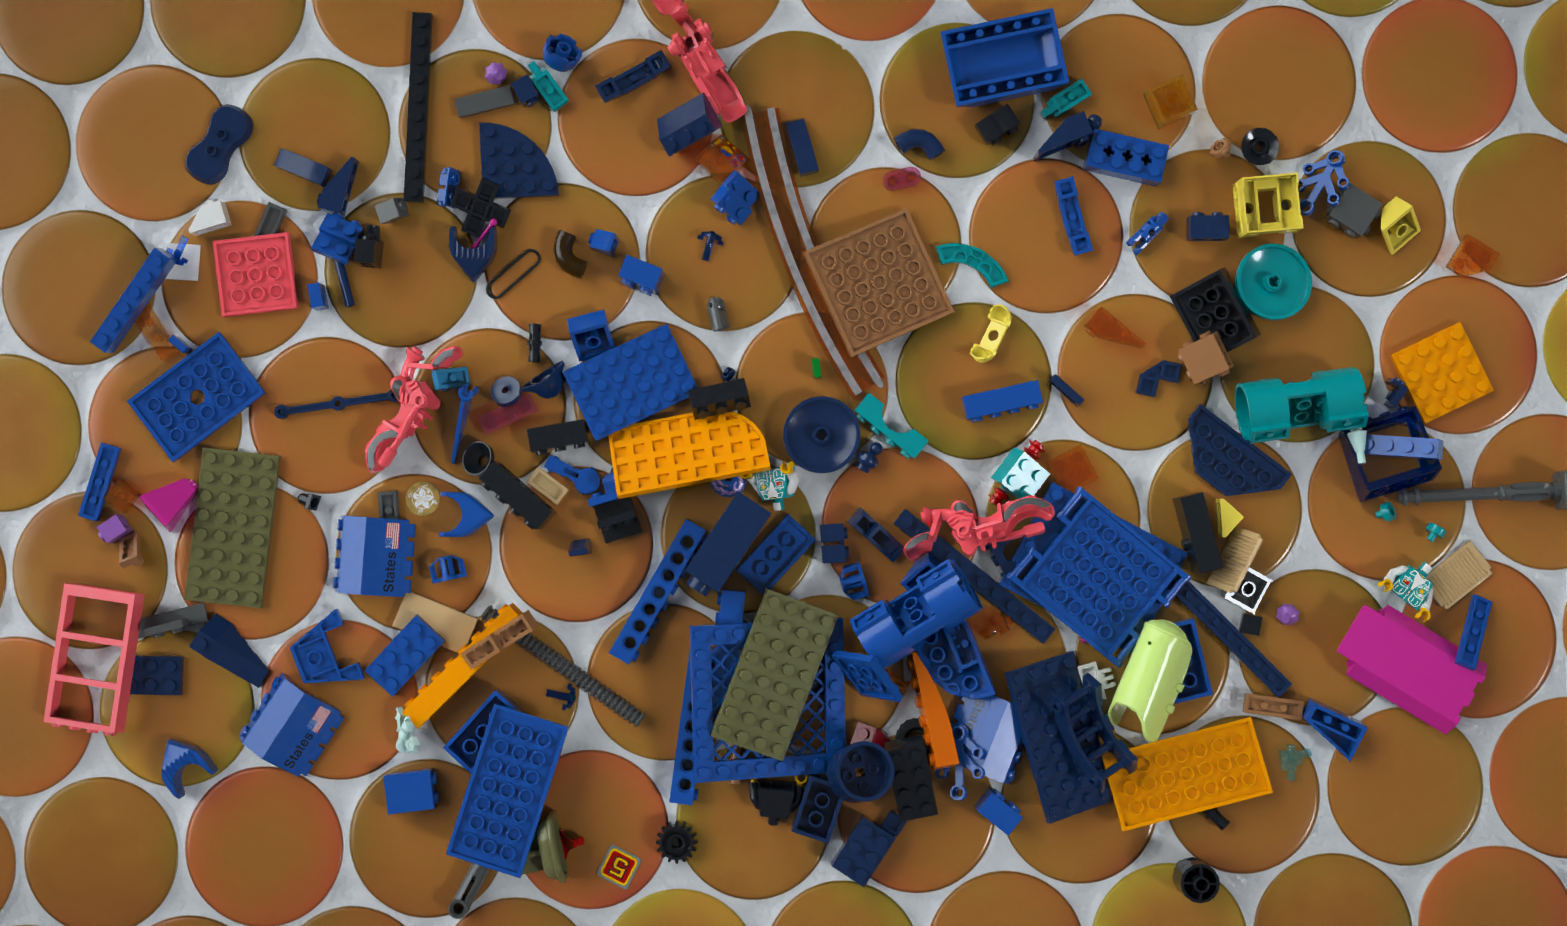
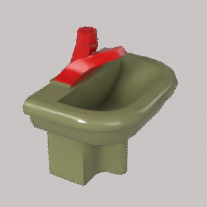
M551 810L539 822L523 874L544 870L548 878L564 883L570 875L567 863L568 853L578 845H584L583 836L572 839L568 837L560 828L556 810Z

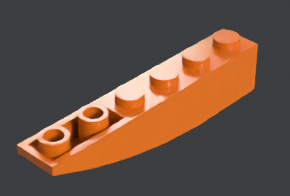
M912 653L908 656L907 667L909 671L911 670L912 689H915L917 696L915 697V705L920 710L919 723L925 733L923 735V742L928 747V764L932 766V770L954 767L959 764V759L945 705L928 670L917 653Z

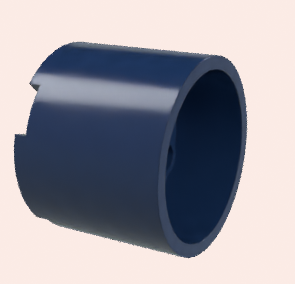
M869 741L856 742L840 748L833 754L827 766L828 781L833 793L843 801L849 803L873 801L882 797L890 789L894 780V764L889 753L880 745ZM860 769L859 773L861 776L856 777L857 773L855 770Z

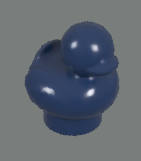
M878 442L870 445V452L860 451L857 454L858 462L856 467L865 473H869L871 469L878 466L879 462L876 455H879L883 450L882 445Z

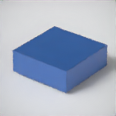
M172 335L168 339L182 353L189 354L193 350L192 347L178 336Z

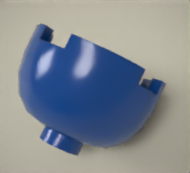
M560 33L558 36L550 35L544 43L543 58L546 64L553 70L567 72L573 69L580 61L582 49L579 50L576 46L577 42L567 35Z

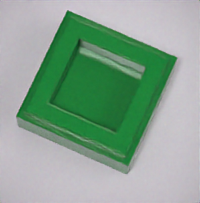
M813 358L811 360L813 378L820 379L822 376L819 358Z

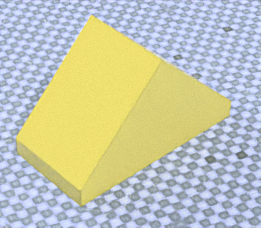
M1216 499L1218 537H1227L1244 516L1225 499Z

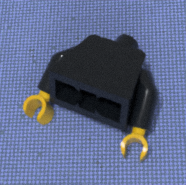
M795 775L797 785H795V782L751 779L749 783V798L754 807L760 810V816L768 817V824L776 826L779 824L780 818H788L789 812H793L801 803L804 790L802 785L806 782L807 776L804 775V780L800 782L798 775Z

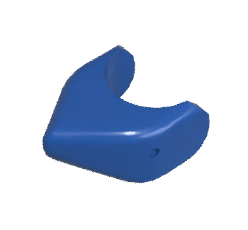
M441 492L440 496H448L457 501L462 510V518L455 529L449 532H439V537L470 536L494 517V514L484 504L469 493Z
M169 739L165 749L161 776L173 796L180 799L185 796L181 776L188 764L200 765L211 775L218 772V767L200 747Z

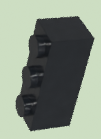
M744 378L688 391L695 420L751 407Z
M584 419L527 429L530 451L532 453L536 452V455L548 454L547 450L555 449V452L565 451L568 446H574V449L583 448L585 443H590L586 420Z

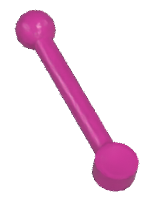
M496 219L490 220L489 226L472 245V249L478 248L481 241L490 231V228L497 225Z

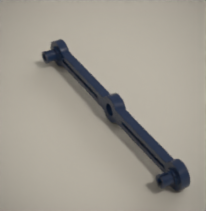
M390 389L388 393L347 399L337 396L332 401L287 407L285 405H278L274 410V414L279 419H285L291 414L331 408L341 411L346 406L386 400L392 402L399 401ZM338 400L341 401V406L339 407L336 406Z

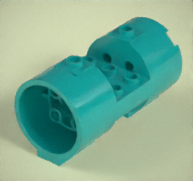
M1347 367L1312 372L1311 379L1303 382L1283 384L1279 378L1238 383L1235 388V412L1241 435L1252 444L1287 439L1293 428L1318 425L1321 429H1326L1328 433L1366 427L1369 413L1367 411L1368 404H1364V393H1366L1364 380L1357 368Z

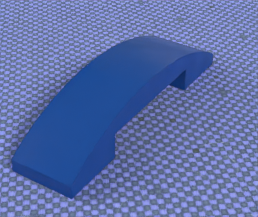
M1074 177L1055 181L1056 196L1062 221L1074 256L1093 251L1078 202V192Z

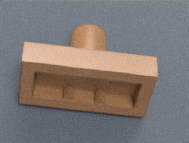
M135 532L120 538V566L125 568L130 565L140 566L143 564L144 558L141 555V536L139 533Z

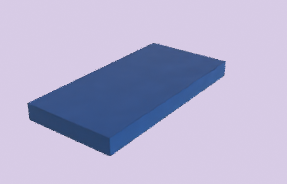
M787 514L736 571L764 596L766 588L771 589L816 539Z

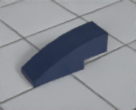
M804 118L785 123L800 177L818 173L817 161Z
M282 148L274 164L275 167L322 187L326 186L332 172L329 167Z
M859 507L848 519L847 522L890 561L894 562L903 552L904 546L862 508Z

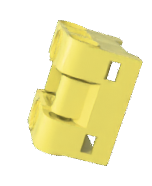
M1298 172L1242 177L1233 184L1236 228L1239 238L1268 233H1297L1304 228L1300 211ZM1273 190L1272 201L1276 222L1261 224L1258 192ZM1281 202L1287 203L1288 210L1282 209ZM1246 205L1250 208L1249 214H1246Z

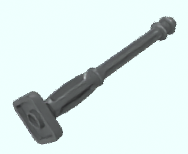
M1567 470L1554 472L1551 483L1525 482L1489 488L1419 490L1414 488L1413 491H1407V489L1403 488L1401 492H1397V502L1402 503L1403 506H1406L1408 503H1414L1418 506L1420 502L1498 499L1499 501H1540L1552 498L1557 510H1567Z

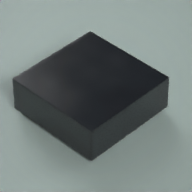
M1242 613L1239 631L1259 636L1263 617Z

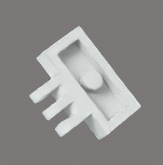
M1096 661L1077 666L1081 682L1083 675L1090 673L1102 684L1103 700L1107 699L1104 689L1116 686V682H1107V680L1114 679V675H1105V673L1111 672L1112 668L1107 667L1098 670Z

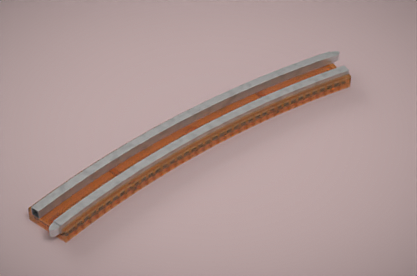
M746 105L747 112L741 116L756 185L778 253L805 316L851 398H854L874 384L879 388H883L882 379L884 375L869 351L850 358L803 255V252L816 247L817 243L809 225L791 167L779 108H768L767 111L752 113L750 106Z

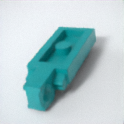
M534 61L528 65L533 73L530 76L531 81L553 112H556L569 103V100L549 71L544 67L539 69Z
M1080 79L1050 98L1046 102L1048 107L1043 109L1040 114L1043 119L1052 114L1054 117L1060 116L1089 98L1092 93L1083 79Z

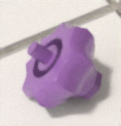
M492 62L490 66L485 68V78L490 84L500 85L506 80L507 69L503 67L502 63Z
M1283 603L1281 607L1277 608L1276 618L1282 625L1292 626L1293 623L1299 621L1298 615L1300 611L1294 605Z

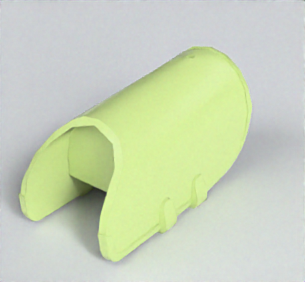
M1163 619L1150 620L1144 623V627L1108 710V717L1113 725H1117L1121 721L1127 707L1134 711L1141 721L1144 738L1151 742L1158 740L1169 714H1173L1175 709L1173 704L1178 693L1183 691V681L1192 656V645L1188 641L1186 634L1176 624Z

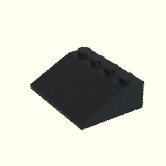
M1225 267L1170 296L1194 342L1201 339L1199 335L1210 331L1212 334L1217 331L1226 351L1229 352L1261 335L1250 312L1241 302L1236 292L1235 284Z

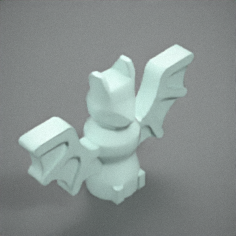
M396 707V731L399 732L396 749L407 753L418 752L417 748L420 746V742L417 736H413L414 724L410 716H405L402 713V707Z

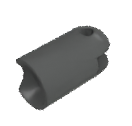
M720 297L710 298L707 301V309L713 332L730 328L724 301Z

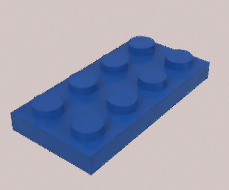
M417 614L366 668L365 672L393 697L445 642V639Z

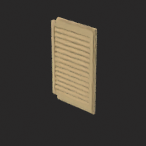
M1236 526L1220 555L1223 568L1213 570L1206 584L1230 594L1233 591L1237 592L1263 542L1261 535Z
M1471 540L1437 565L1426 577L1433 583L1432 598L1440 607L1444 606L1446 610L1492 575L1490 571L1492 567Z

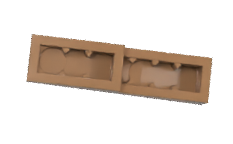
M527 610L463 651L461 655L472 670L536 629L539 625L530 611Z

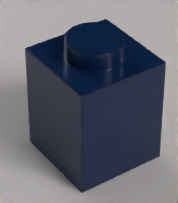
M528 74L511 83L523 107H532L538 103L537 100L541 99Z

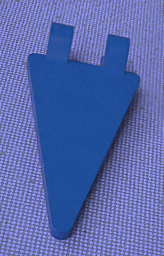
M465 383L458 390L461 403L451 463L455 464L472 399L479 392V386H475L474 389L469 391L468 383Z

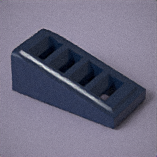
M588 538L572 541L568 552L569 556L591 554V540Z

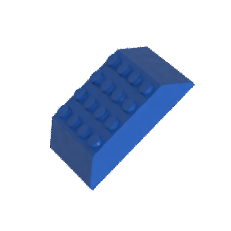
M1053 8L940 32L956 107H977L1044 93L1069 83Z

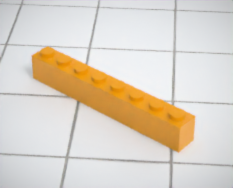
M514 603L509 606L506 604L498 610L500 615L496 619L493 617L484 624L486 629L482 633L480 631L476 632L471 637L473 642L469 646L466 644L457 651L459 656L456 659L453 657L444 664L446 669L442 673L440 671L436 672L431 677L433 682L429 686L423 685L417 691L419 695L415 699L413 697L404 704L406 708L402 713L405 716H410L412 723L417 728H420L489 660L487 659L471 670L461 653L521 615L523 612Z

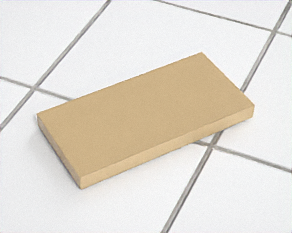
M411 591V593H405L392 626L402 630L418 614L445 639V642L441 645L442 647L457 652L465 644L468 646L479 619Z

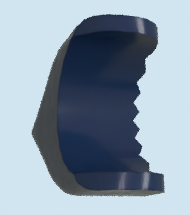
M451 226L449 231L450 253L469 279L475 283L495 258L497 252V228H490L488 240L483 246L468 249L460 244L457 227Z

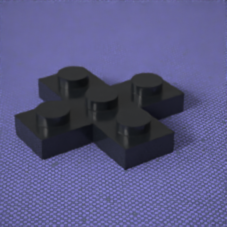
M482 177L476 194L457 187L450 206L468 213L461 231L479 238L485 222H490L491 219H496L497 226L504 229L511 209L494 202L500 184Z

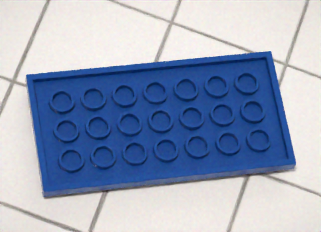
M494 703L446 855L517 878L522 877L569 726Z

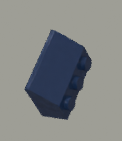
M704 92L657 119L659 140L669 157L723 127Z

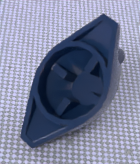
M564 361L556 363L523 385L521 390L523 392H534L546 399L557 396L562 390L563 384L567 382L562 373L565 365Z

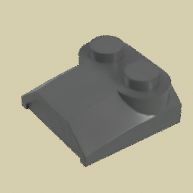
M1249 567L1238 591H1233L1230 594L1220 590L1221 597L1255 614V610L1272 580Z

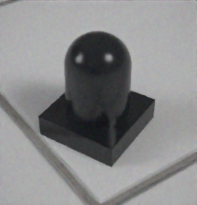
M301 493L297 499L300 504L305 505L304 508L317 511L321 496Z

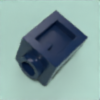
M1396 377L1395 379H1387L1385 382L1394 388L1385 397L1387 400L1384 405L1389 409L1395 408L1409 389L1404 386L1405 383L1401 379Z

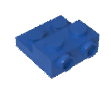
M733 170L710 200L715 204L714 208L718 212L727 215L726 220L733 225L737 223L741 226L752 213L750 207L761 194L738 171Z
M327 213L319 227L320 232L311 246V250L347 265L355 252L356 238L361 239L364 235L363 228L355 220L348 222L343 220L344 217L338 213H333V215Z

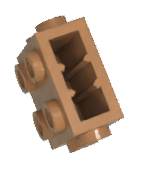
M1210 331L1199 335L1201 339L1195 342L1193 339L1182 343L1183 347L1178 350V357L1182 364L1185 363L1187 376L1194 384L1201 382V385L1212 381L1211 377L1217 374L1219 377L1230 373L1229 369L1233 367L1217 331L1212 334Z

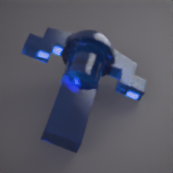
M714 231L701 232V235L697 236V239L701 240L707 237L701 260L709 261L714 239L718 240L717 244L723 246L722 237Z
M184 235L181 236L174 254H172V249L167 248L166 250L178 259L175 265L183 266L184 263L187 264L188 262L183 257L180 259L188 241V238Z
M572 684L567 686L570 694L547 689L546 697L567 701V705L563 704L561 709L566 711V708L570 709L576 701V689L572 687Z

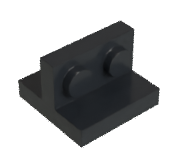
M631 497L617 499L594 507L598 519L597 525L602 531L606 544L643 532Z

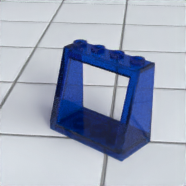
M1404 406L1393 413L1387 411L1373 419L1368 417L1366 427H1362V430H1366L1367 434L1406 422L1411 437L1429 438L1416 406L1410 408ZM1351 429L1341 430L1338 434L1360 502L1397 492L1403 488L1407 489L1433 481L1442 470L1439 460L1418 459L1419 468L1368 482L1362 465L1358 464L1357 454L1347 436Z

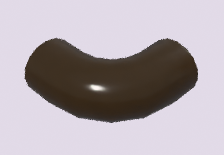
M558 230L553 248L555 260L563 271L573 277L582 279L587 267V261L573 254L572 248L576 236Z

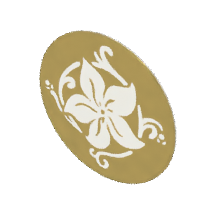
M417 482L408 489L405 501L412 513L418 516H426L437 509L440 496L434 485L428 482Z

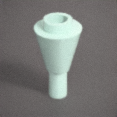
M1362 428L1351 429L1350 433L1347 434L1357 454L1358 464L1366 463L1364 451L1367 431L1362 430Z

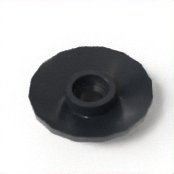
M1255 128L1244 136L1241 142V151L1248 162L1263 166L1271 163L1276 158L1279 152V141L1272 131L1266 128ZM1260 145L1261 151H1257L1255 146Z

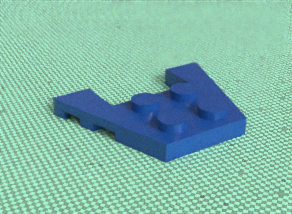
M339 609L333 610L313 629L289 647L303 683L365 679L360 662L340 669L326 634L327 631L345 625Z

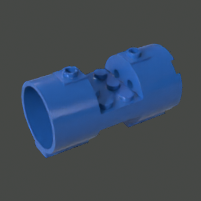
M947 559L916 579L917 585L890 602L888 600L879 601L850 619L854 633L867 654L878 658L881 667L886 669L916 651V644L938 632L943 627L948 630L952 629L983 609V606L958 564L954 560Z

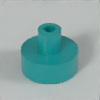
M1388 501L1380 504V510L1376 511V516L1378 519L1384 518L1386 522L1396 519V511L1392 503Z
M1431 522L1425 528L1429 532L1426 539L1434 542L1436 537L1443 539L1447 532L1442 527Z

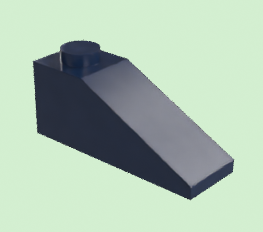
M351 157L323 188L322 193L317 198L319 209L345 216L359 164L356 158Z

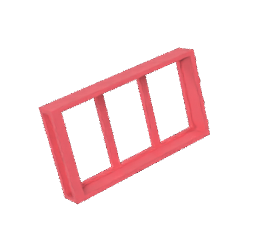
M64 583L44 722L51 723L53 727H63V725H66L71 730H81V728H84L88 733L102 731L106 736H116V733L124 732L145 594L76 583ZM76 596L128 604L123 640L71 632ZM74 639L122 647L117 682L113 683L64 675L69 640ZM63 682L115 690L110 725L58 717Z

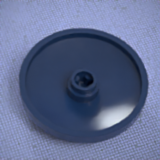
M825 396L812 397L799 403L788 415L783 431L784 445L790 458L801 468L813 473L834 472L849 463L855 455L860 442L859 423L852 410L843 402Z

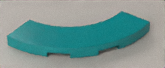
M949 243L935 247L941 265L949 263L968 265L983 275L990 288L1009 282L1006 273L999 263L979 248L960 243Z

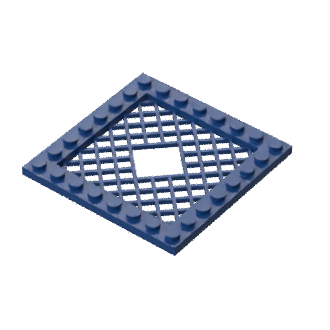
M837 618L823 655V663H820L821 667L815 676V679L822 686L816 693L810 689L809 693L813 696L804 705L802 710L803 713L808 709L813 716L807 723L799 718V721L804 726L798 733L794 731L793 734L795 736L791 739L788 747L796 755H785L783 761L772 757H764L765 755H759L754 751L752 752L757 757L745 758L751 750L747 749L740 756L734 751L737 745L730 747L720 739H718L719 742L713 747V737L710 736L713 729V716L717 718L714 712L722 705L725 697L724 695L720 700L713 693L720 685L726 691L728 690L723 682L729 675L733 677L732 672L736 669L739 661L732 652L738 645L742 649L744 648L741 643H746L753 622L689 626L693 778L695 783L827 773V766L833 754L846 746L844 672L832 657L836 650L844 651L843 618ZM723 644H734L730 650L723 646ZM719 646L726 652L720 661L712 655ZM729 655L736 661L730 670L722 664ZM711 658L717 662V664L713 667L712 670ZM719 666L727 672L721 680L713 675ZM822 671L824 672V683L817 677ZM712 678L715 679V680L718 682V683L713 687V689H712ZM823 689L824 702L818 697V695L823 691ZM712 697H714L718 701V703L713 707V709ZM815 698L822 704L816 712L809 707ZM823 709L825 721L818 716ZM815 718L823 723L816 732L809 726ZM806 728L813 733L807 742L800 736ZM824 728L825 740L819 735ZM816 737L823 742L817 751L810 746V743ZM797 738L804 743V746L798 752L791 747ZM721 744L729 749L722 758L715 752ZM807 747H808L812 752H814V753H809V754H802V752H803ZM731 753L739 758L726 760Z

